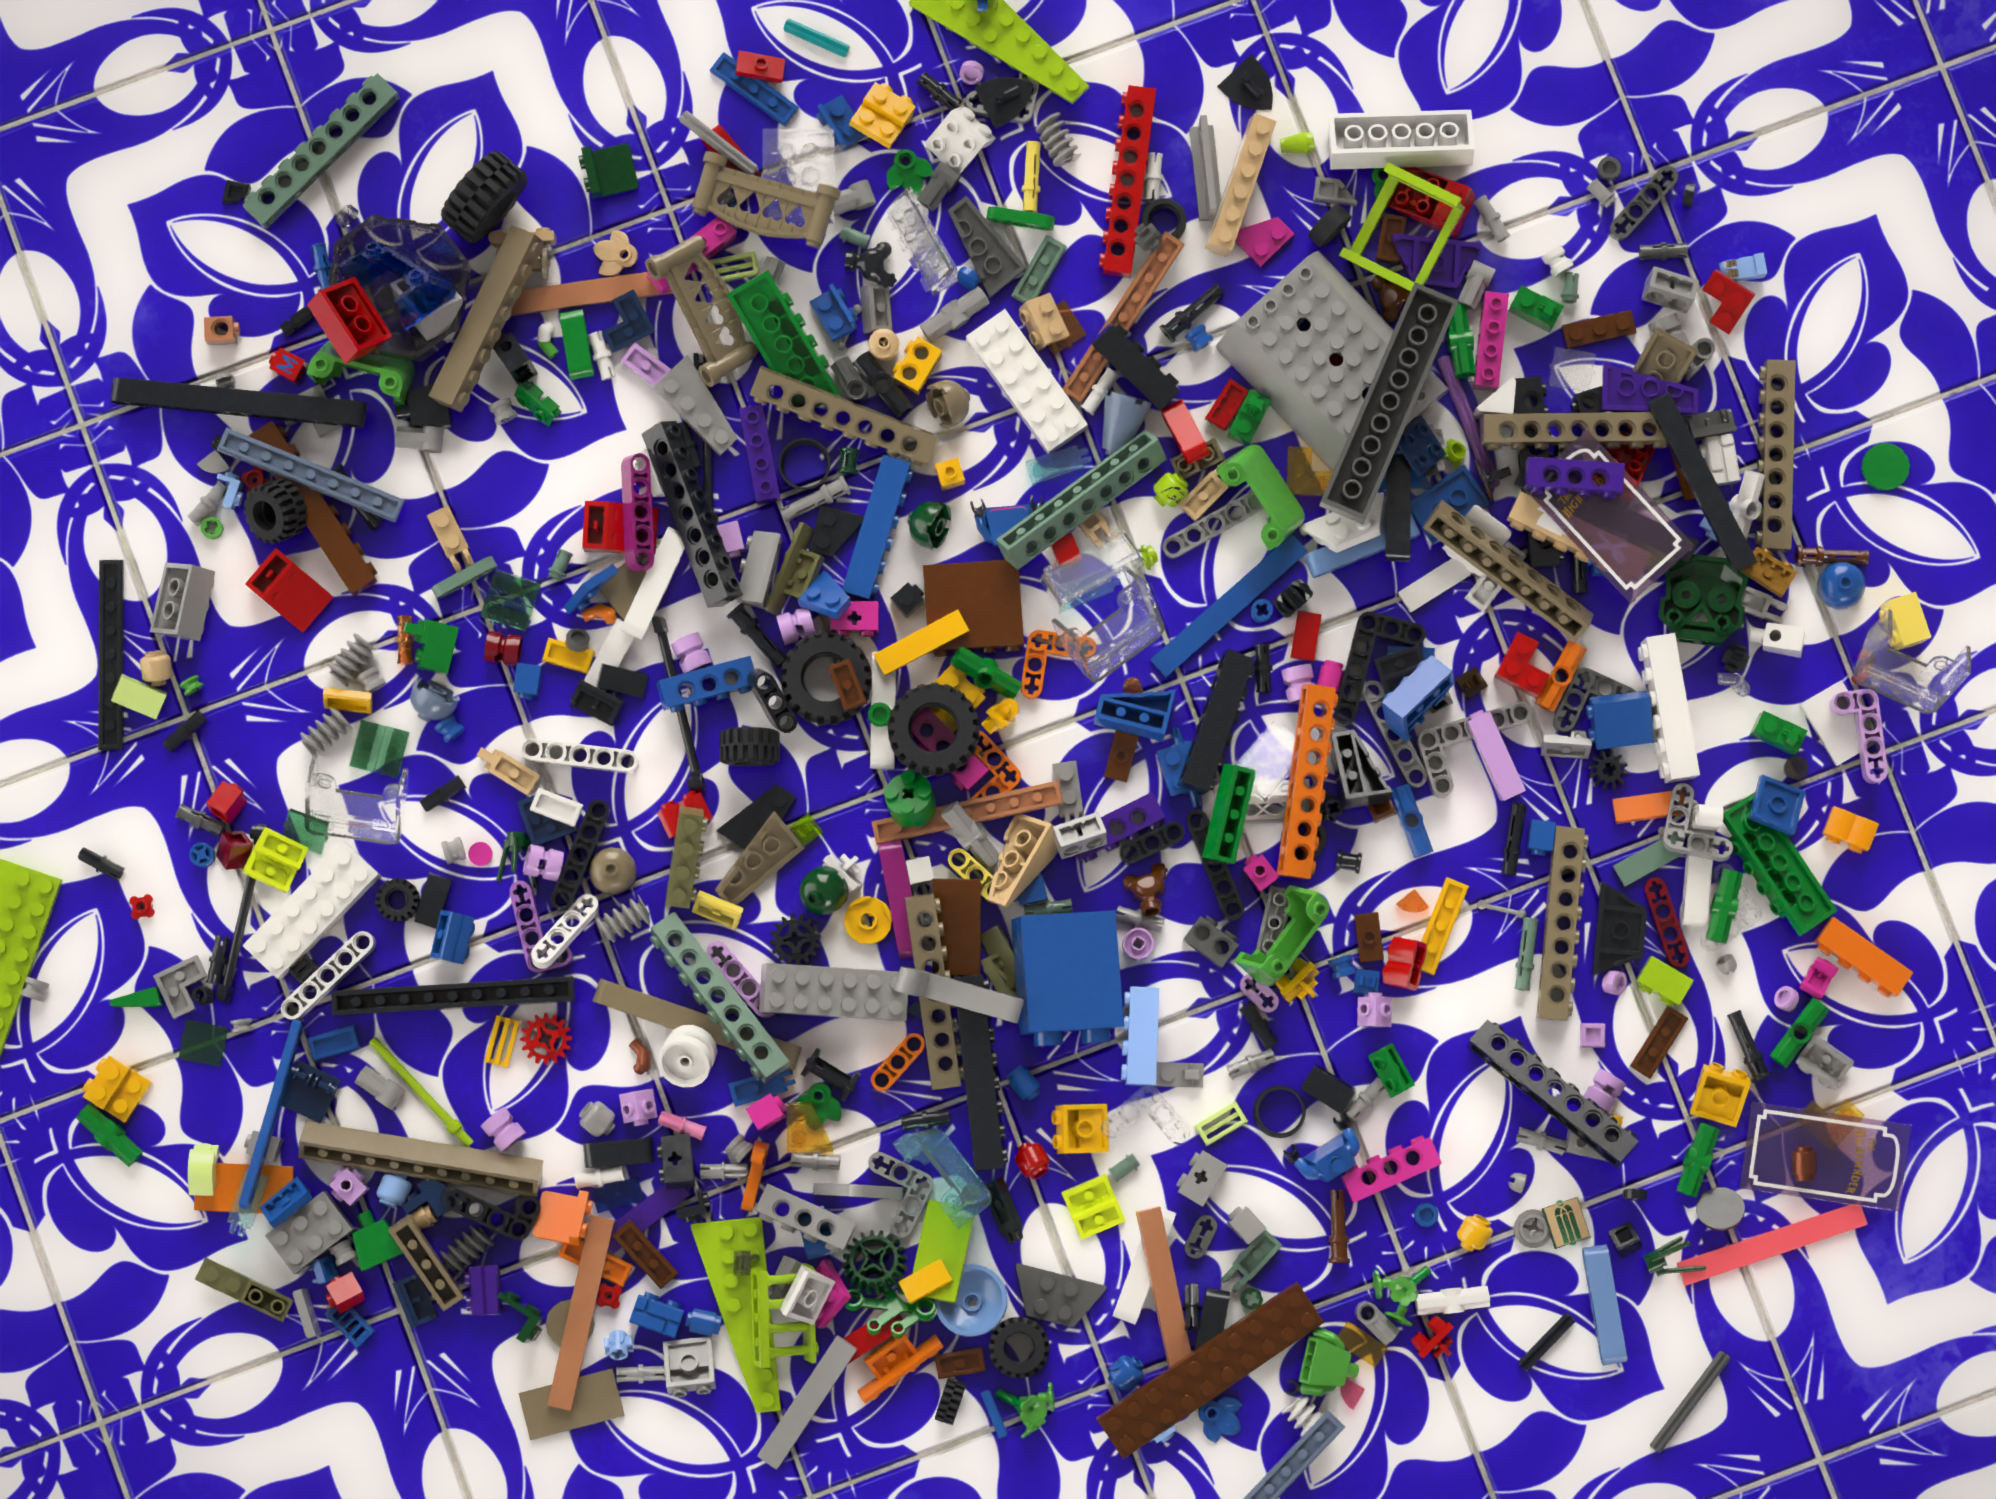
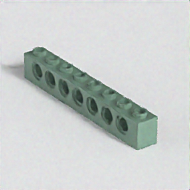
M378 73L374 77L372 75L369 76L357 93L353 92L348 96L345 101L346 104L340 110L337 108L328 117L329 121L324 126L319 125L312 132V137L307 142L304 141L295 149L296 153L290 159L286 158L279 164V170L273 176L268 175L261 182L262 186L256 192L252 191L244 199L245 203L242 206L265 230L400 99L397 91ZM368 96L376 97L374 104H365V99ZM358 112L359 118L356 121H348L350 113ZM339 128L343 130L340 137H331L334 129ZM318 145L326 146L324 153L320 155L314 154V150ZM304 161L309 163L305 171L297 170L299 163ZM283 179H292V183L289 187H280L281 181ZM267 195H274L275 200L273 203L264 204L263 201Z
M1145 429L997 538L996 542L1004 559L1019 570L1145 475L1167 460L1159 439Z
M673 912L652 926L650 934L652 944L657 949H662L665 953L664 958L671 968L675 966L680 973L678 976L685 986L689 985L694 991L692 994L698 1004L705 1005L708 1009L707 1015L714 1024L718 1022L723 1029L721 1033L729 1043L732 1041L737 1047L736 1053L742 1061L747 1060L750 1064V1071L757 1080L761 1079L766 1084L788 1069L789 1060L678 915ZM672 939H677L681 944L678 947H672L668 942ZM685 958H692L695 963L688 966L683 963V960ZM705 976L710 981L707 984H700L697 979ZM714 995H720L724 998V1001L715 1003L711 998ZM728 1014H735L738 1020L730 1022L726 1019V1016ZM744 1032L750 1033L753 1036V1038L749 1041H745L741 1039L740 1035ZM758 1051H763L767 1054V1057L760 1060L754 1054Z

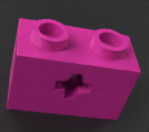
M851 601V606L839 619L830 617L831 633L840 634L842 637H849L850 633H859L860 637H873L874 633H879L878 601ZM853 614H857V617L861 619L857 621V625H852V622L848 620L852 618Z

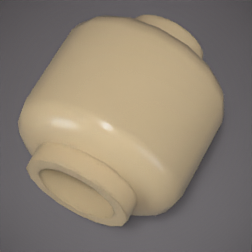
M876 330L869 338V351L876 360L882 362L889 361L898 354L899 339L892 330Z
M163 650L144 653L145 656L140 659L142 679L145 682H151L152 686L165 685L166 680L173 676L170 656L164 654Z

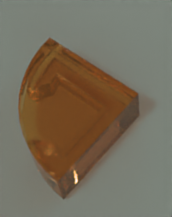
M1415 889L1396 903L1400 909L1410 913H1419L1430 908Z

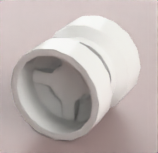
M1562 245L1555 247L1541 258L1545 264L1550 265V272L1554 278L1574 266L1571 259L1564 255L1565 250Z

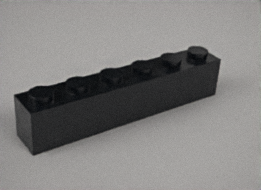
M1227 649L1222 653L1177 785L1205 795L1210 790L1213 791L1217 783V777H1215L1217 768H1221L1225 759V755L1222 754L1224 747L1228 746L1232 739L1233 733L1230 732L1232 724H1236L1240 716L1239 704L1245 700L1248 689L1245 688L1247 680H1251L1255 672V667L1253 666L1254 658L1231 649Z

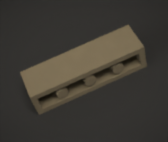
M410 1214L389 1227V1233L443 1311L464 1298V1293Z

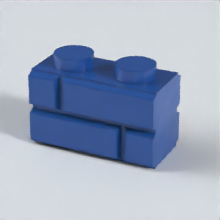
M441 910L430 957L464 965V961L468 958L470 952L468 947L469 940L475 931V918Z
M646 1291L644 1296L639 1294L629 1322L676 1338L685 1310L680 1309L682 1304L672 1300H668L667 1304L658 1301L659 1296Z

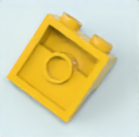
M875 82L850 120L849 125L890 149L913 116L916 106L913 105V101L908 96L902 95L900 97L893 93L889 85L885 83L879 85Z
M950 665L938 677L935 683L940 685L947 684L957 691L960 690L968 700L970 699L976 710L986 700V697L983 695L986 691L979 688L975 682L973 684L966 679L968 676L966 673ZM929 708L952 733L957 730L955 720L951 714L941 708Z
M108 1056L107 1059L103 1057L96 1066L95 1070L98 1073L94 1080L89 1078L83 1086L82 1090L85 1092L83 1097L124 1123H127L152 1084V1081L113 1056Z
M1710 1062L1709 1065L1703 1064L1696 1085L1697 1089L1689 1110L1690 1114L1737 1127L1751 1085L1750 1077H1747V1073L1739 1069H1733V1072L1723 1070L1724 1067L1715 1062Z
M1107 1104L1055 1106V1110L1051 1114L1052 1123L1056 1125V1135H1053L1052 1145L1054 1149H1057V1154L1109 1152Z

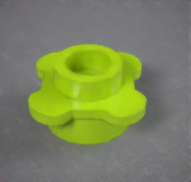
M1449 439L1446 442L1447 446L1443 448L1446 452L1444 458L1451 461V464L1456 467L1460 465V460L1465 457L1466 449L1461 442Z
M1141 545V549H1137L1139 563L1145 566L1147 570H1150L1151 566L1158 562L1156 551L1150 545Z

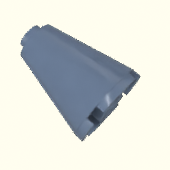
M1106 390L1102 448L1106 449L1105 454H1113L1135 437L1151 408L1152 402L1123 393L1118 394L1112 390Z

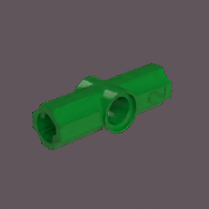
M1458 304L1448 326L1447 346L1449 353L1452 355L1454 375L1460 379L1474 376L1476 368L1473 357L1474 338L1472 330H1469L1466 305Z
M959 647L951 659L950 664L974 678V682L979 688H991L1006 698L1014 699L1022 686V682L999 669L994 659L981 658L964 647Z
M1722 869L1717 893L1714 894L1710 907L1711 918L1706 933L1707 940L1727 944L1732 919L1734 920L1739 905L1738 894L1743 873Z
M1812 998L1794 1023L1788 1027L1787 1032L1769 1056L1779 1065L1787 1068L1803 1045L1810 1040L1812 1033L1830 1010L1821 1002ZM1797 1026L1804 1029L1805 1036L1802 1040L1794 1036V1029Z
M92 1103L84 1107L76 1117L79 1122L95 1135L94 1138L108 1151L111 1150L128 1167L132 1166L143 1154L144 1151L125 1135L126 1132L115 1121L108 1119Z
M1699 1123L1692 1146H1689L1683 1161L1684 1168L1676 1191L1694 1198L1697 1197L1704 1174H1707L1713 1159L1712 1151L1720 1129L1708 1124Z

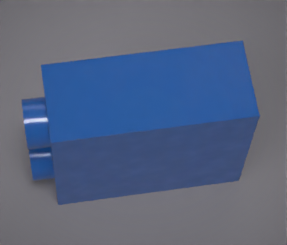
M1116 911L1028 915L1012 919L1017 998L1024 999L1018 1021L1019 1035L1034 1034V1047L1063 1045V1032L1081 1031L1082 1044L1111 1042L1110 1029L1124 1027Z

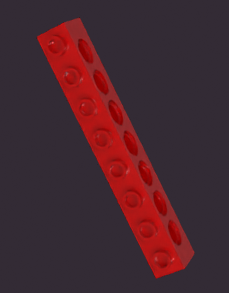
M1128 85V91L1122 93L1121 106H1125L1124 115H1119L1118 129H1122L1121 138L1116 137L1114 152H1119L1118 161H1113L1111 175H1116L1115 184H1110L1108 198H1113L1112 207H1107L1105 221H1110L1109 230H1104L1102 244H1106V252L1100 254L1099 267L1103 268L1102 275L1131 278L1136 243L1134 238L1137 236L1134 230L1138 227L1156 96L1155 88ZM1137 107L1143 111V114L1140 117H1134L1131 115L1130 110ZM1134 130L1140 134V137L1137 140H1131L1128 138L1127 133ZM1131 153L1136 156L1137 160L1134 163H1128L1124 160V156ZM1128 176L1133 179L1134 183L1131 186H1124L1120 180ZM1125 199L1130 202L1131 206L1128 209H1121L1117 203ZM1121 222L1126 224L1128 229L1120 233L1115 230L1114 226ZM1114 246H1121L1124 249V253L1116 256L1111 252V249Z

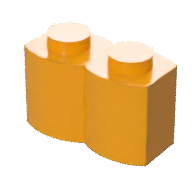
M1833 806L1822 834L1827 836L1826 841L1836 845L1843 842L1849 845V850L1862 854V851H1869L1879 823Z

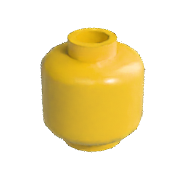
M1478 1214L1467 1216L1457 1231V1237L1461 1241L1460 1245L1471 1252L1474 1249H1484L1493 1233L1490 1227L1491 1222Z

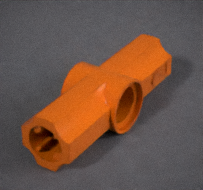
M1568 640L1553 670L1550 672V676L1540 695L1535 701L1536 705L1551 713L1554 712L1587 649L1576 642ZM1556 671H1563L1566 674L1567 679L1565 682H1558L1556 680Z

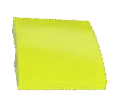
M265 827L242 873L286 893L296 871L302 865L308 847Z
M1106 1173L1061 1192L1081 1240L1126 1221Z

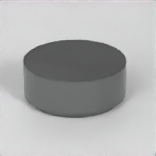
M1614 157L1603 158L1597 166V174L1604 181H1614L1621 173V164Z
M575 628L568 631L565 640L568 649L574 652H582L588 648L590 636L585 630Z

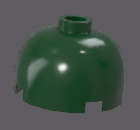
M934 501L923 502L917 506L914 511L910 512L907 519L912 539L922 547L931 550L933 548L938 549L949 531V528H945L947 520L951 521V509L949 505Z
M818 866L805 875L800 883L799 895L806 909L818 915H829L839 910L848 899L849 890L845 878L842 879L837 874L839 871L829 866Z

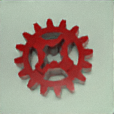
M544 1013L543 1019L536 1014L535 1022L527 1020L529 1028H522L521 1030L526 1033L525 1037L520 1038V1041L526 1042L522 1050H529L530 1052L527 1057L530 1059L535 1056V1063L537 1064L540 1063L541 1059H544L545 1065H549L550 1059L554 1063H558L557 1057L560 1055L565 1058L566 1055L563 1051L565 1049L571 1050L572 1048L567 1045V1041L573 1040V1037L567 1036L571 1028L563 1027L566 1022L564 1019L557 1022L558 1015L556 1014L551 1019L548 1013ZM545 1023H552L559 1029L549 1030ZM536 1028L538 1031L535 1039L531 1040V1034ZM543 1031L547 1035H552V1038L549 1040L550 1047L540 1041L544 1038ZM562 1038V1044L556 1051L555 1045L557 1040ZM542 1047L548 1055H541L534 1049Z

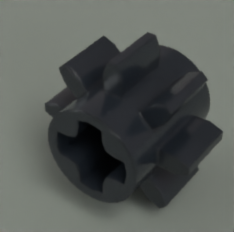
M1739 643L1735 644L1734 647L1728 645L1720 660L1726 663L1723 669L1731 673H1735L1737 669L1742 672L1750 658V655L1745 653L1747 647Z
M1325 793L1324 802L1320 805L1322 821H1326L1329 818L1330 821L1336 822V816L1344 814L1341 801L1337 800L1338 794L1333 793L1330 796L1328 793Z

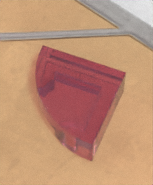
M1346 1378L1344 1386H1340V1392L1345 1404L1354 1410L1365 1389Z

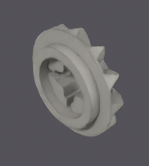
M1526 1210L1519 1214L1514 1223V1234L1519 1243L1526 1247H1541L1551 1238L1552 1231L1547 1216L1540 1210ZM1536 1218V1227L1543 1230V1232H1534L1531 1239H1529L1530 1231L1523 1227V1225H1531Z

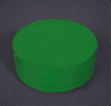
M878 702L873 704L868 710L869 721L876 727L886 726L889 723L891 709L885 703Z

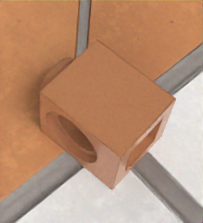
M233 316L204 317V338L208 345L237 343V337L240 336V324L236 322ZM222 325H227L228 332L222 336L217 335L218 328Z

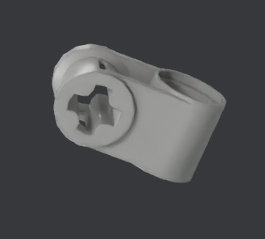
M1706 337L1700 338L1692 345L1696 348L1700 344L1708 346L1709 354L1701 355L1697 352L1684 375L1686 382L1714 354L1715 344L1711 339Z

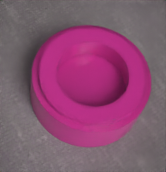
M476 842L469 848L468 857L473 864L485 866L491 862L493 851L487 843Z

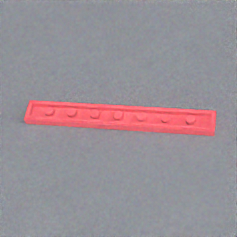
M1856 1202L1677 1262L1676 1264L1677 1267L1706 1266V1270L1680 1273L1683 1285L1687 1286L1868 1224L1860 1202Z

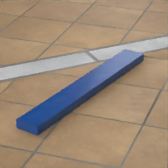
M1291 534L1150 659L1151 663L1167 678L1308 551Z
M292 1020L239 1200L241 1209L249 1210L252 1206L290 1076L289 1073L293 1066L303 1032L301 1021Z

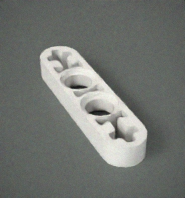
M585 894L579 897L536 944L531 956L532 962L537 968L545 969L551 966L597 915L599 905L595 896ZM585 904L586 906H588L589 904H592V908L587 907L584 910L583 905ZM569 919H577L580 922L576 927L566 925ZM556 935H560L564 938V941L560 944H555L551 939ZM547 952V958L542 957L538 959L539 954L543 956Z

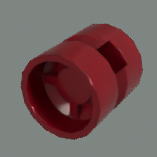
M488 631L484 648V661L498 663L502 660L504 665L517 666L521 657L523 637L508 634L507 637H504L500 632Z

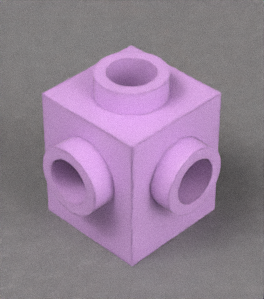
M1369 992L1368 997H1358L1357 1026L1391 1027L1392 998H1383L1382 993Z
M653 1089L633 1091L619 1095L624 1123L634 1122V1126L649 1124L648 1119L658 1117Z
M340 1168L331 1177L333 1182L329 1185L333 1189L331 1194L340 1202L345 1200L350 1206H353L370 1189L363 1182L365 1177L356 1168L353 1170L350 1168L345 1170ZM347 1181L351 1184L349 1189L345 1187Z

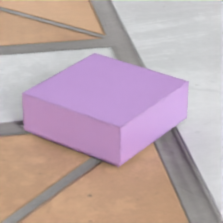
M1580 1023V1047L1605 1048V1024Z

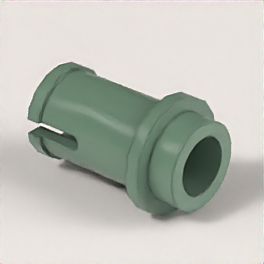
M844 225L839 239H842L843 243L847 241L866 249L871 235L852 229L851 225Z
M1573 272L1564 273L1563 293L1560 295L1563 298L1562 302L1573 304L1579 299V294H1577L1578 273H1574V276Z
M559 549L552 567L548 568V571H550L548 576L559 581L566 577L564 573L573 554Z
M1133 1153L1129 1156L1126 1154L1125 1159L1108 1169L1117 1182L1134 1169L1135 1171L1138 1170L1137 1167L1140 1166V1163Z

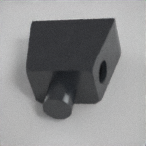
M502 329L501 336L495 343L493 350L516 384L521 385L525 380H530L537 375L538 372L512 333L506 335Z
M434 383L407 392L408 404L395 406L397 420L411 418L414 428H423V426H434L443 429L453 428L450 408L439 404L428 396Z

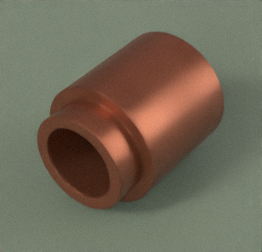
M1797 1146V1150L1792 1151V1174L1795 1175V1181L1815 1180L1814 1175L1817 1174V1155L1815 1150H1811V1146Z

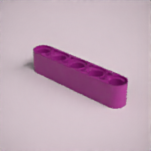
M642 453L627 456L621 462L625 564L632 572L650 569L654 564L650 461ZM633 460L638 463V470L633 467ZM634 484L639 487L638 494L634 491ZM635 508H638L640 511L639 518L635 514ZM637 531L641 534L640 542L636 538ZM638 555L642 558V565H639L637 562Z
M900 839L878 844L899 957L904 959L913 957L905 897L912 896L902 841Z

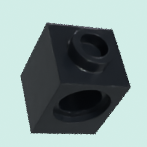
M1602 386L1574 394L1572 397L1573 401L1570 402L1572 412H1607L1601 411ZM1583 399H1591L1594 402V408L1586 409L1582 404Z

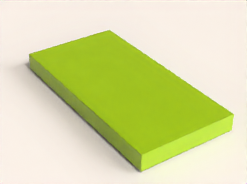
M928 1199L912 1274L942 1259L953 1281L923 1298L956 1304L976 1208Z

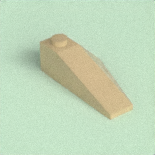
M1024 814L1014 816L1004 834L1005 846L1003 852L999 853V869L993 876L987 900L1008 908L1051 862L1058 852L1053 838L1054 825Z

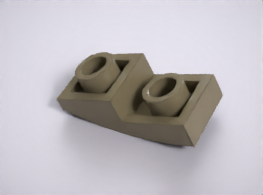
M1216 438L1206 442L1210 455L1188 465L1182 453L1170 459L1175 472L1184 479H1187L1224 461L1226 458Z

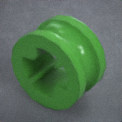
M208 517L202 521L200 529L205 537L214 540L222 535L224 527L217 518ZM211 522L214 525L218 524V527L215 528V534H212L210 531L209 533L206 532L209 528L208 524Z
M198 675L186 679L179 685L181 689H185V696L197 692L204 686L202 682L198 681Z

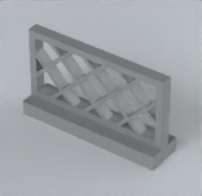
M1200 115L1198 126L1189 128L1199 222L1214 220L1221 201L1213 125H1208L1207 115Z

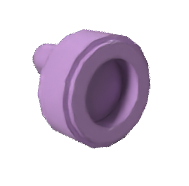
M966 61L962 64L959 75L963 82L975 85L982 80L984 69L976 61Z
M1614 970L1605 974L1602 980L1604 992L1621 995L1626 989L1627 978L1623 972Z
M1789 986L1781 987L1776 992L1774 998L1775 1005L1787 1012H1792L1799 1001L1798 992Z

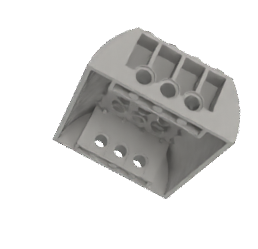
M1316 251L1306 257L1242 315L1224 334L1216 345V349L1258 394L1271 400V408L1333 473L1364 402L1362 392L1370 388L1394 330L1320 251ZM1300 319H1306L1310 323V329L1300 331L1297 328V322ZM1332 354H1339L1342 357L1343 363L1340 366H1333L1330 363L1329 357ZM1431 369L1406 426L1419 415H1423L1449 391V388Z

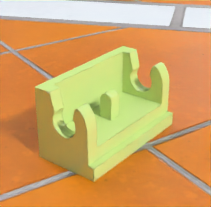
M122 674L111 701L156 719L167 692Z

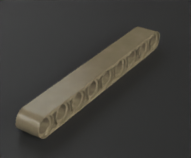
M604 979L599 980L593 1002L671 1029L682 1025H694L703 1028L711 1034L716 1044L733 1050L737 1049L732 1041L729 1043L721 1033L723 1029L718 1022L714 1024L708 1015ZM744 1032L740 1035L741 1039L745 1041H749L753 1038V1036L747 1032ZM771 1037L789 1060L788 1068L795 1070L802 1047ZM758 1051L754 1054L759 1059L767 1057V1054L763 1051Z

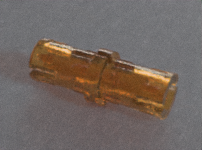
M409 615L397 616L398 637L395 638V643H398L397 664L400 665L413 664L412 643H414V637L403 632L404 624L406 622L412 623V616Z

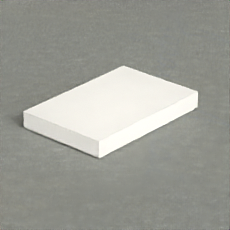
M1842 680L1799 704L1835 766L1859 753L1854 714L1836 715L1829 707V702L1834 695L1848 691ZM1838 698L1836 702L1838 708L1845 710L1847 708L1846 700ZM1864 720V728L1872 731L1866 720ZM1868 742L1866 749L1874 745V743Z

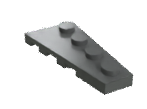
M967 196L948 210L951 220L990 299L1026 270V266Z

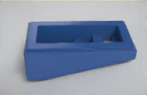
M336 1307L330 1308L325 1313L330 1321L356 1348H360L376 1332L353 1307L342 1312L337 1318L334 1316L338 1311ZM350 1312L352 1317L343 1325L340 1321ZM357 1320L359 1323L349 1332L347 1328ZM363 1326L365 1331L356 1339L353 1335Z

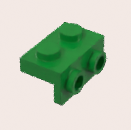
M1393 1043L1368 1055L1390 1098L1415 1086Z

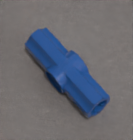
M1406 784L1392 789L1391 797L1413 858L1434 852L1423 823V816L1419 812L1410 785ZM1414 815L1418 820L1417 826L1409 827L1405 822L1406 816Z

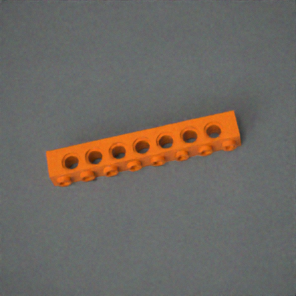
M1303 684L1301 687L1277 875L1311 879V875L1315 872L1314 851H1317L1319 845V837H1316L1317 828L1320 827L1322 822L1320 805L1325 799L1323 782L1328 776L1326 760L1332 748L1329 737L1335 725V719L1332 717L1333 708H1336L1338 702V695L1335 694L1336 688L1314 684ZM1316 704H1319L1322 707V714L1320 717L1316 716L1314 713V707ZM1313 728L1319 731V738L1316 741L1311 737V730ZM1309 752H1313L1316 755V761L1313 765L1307 759ZM1307 775L1313 780L1311 788H1307L1304 784ZM1304 799L1310 804L1307 812H1304L1301 808V803ZM1301 823L1307 829L1304 836H1301L1298 832V826ZM1297 847L1303 850V857L1300 860L1295 857Z

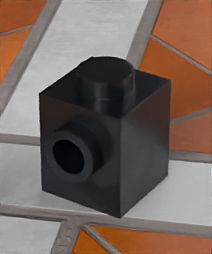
M907 582L890 597V600L907 619L924 604V599L922 598L924 593L916 584L911 586Z

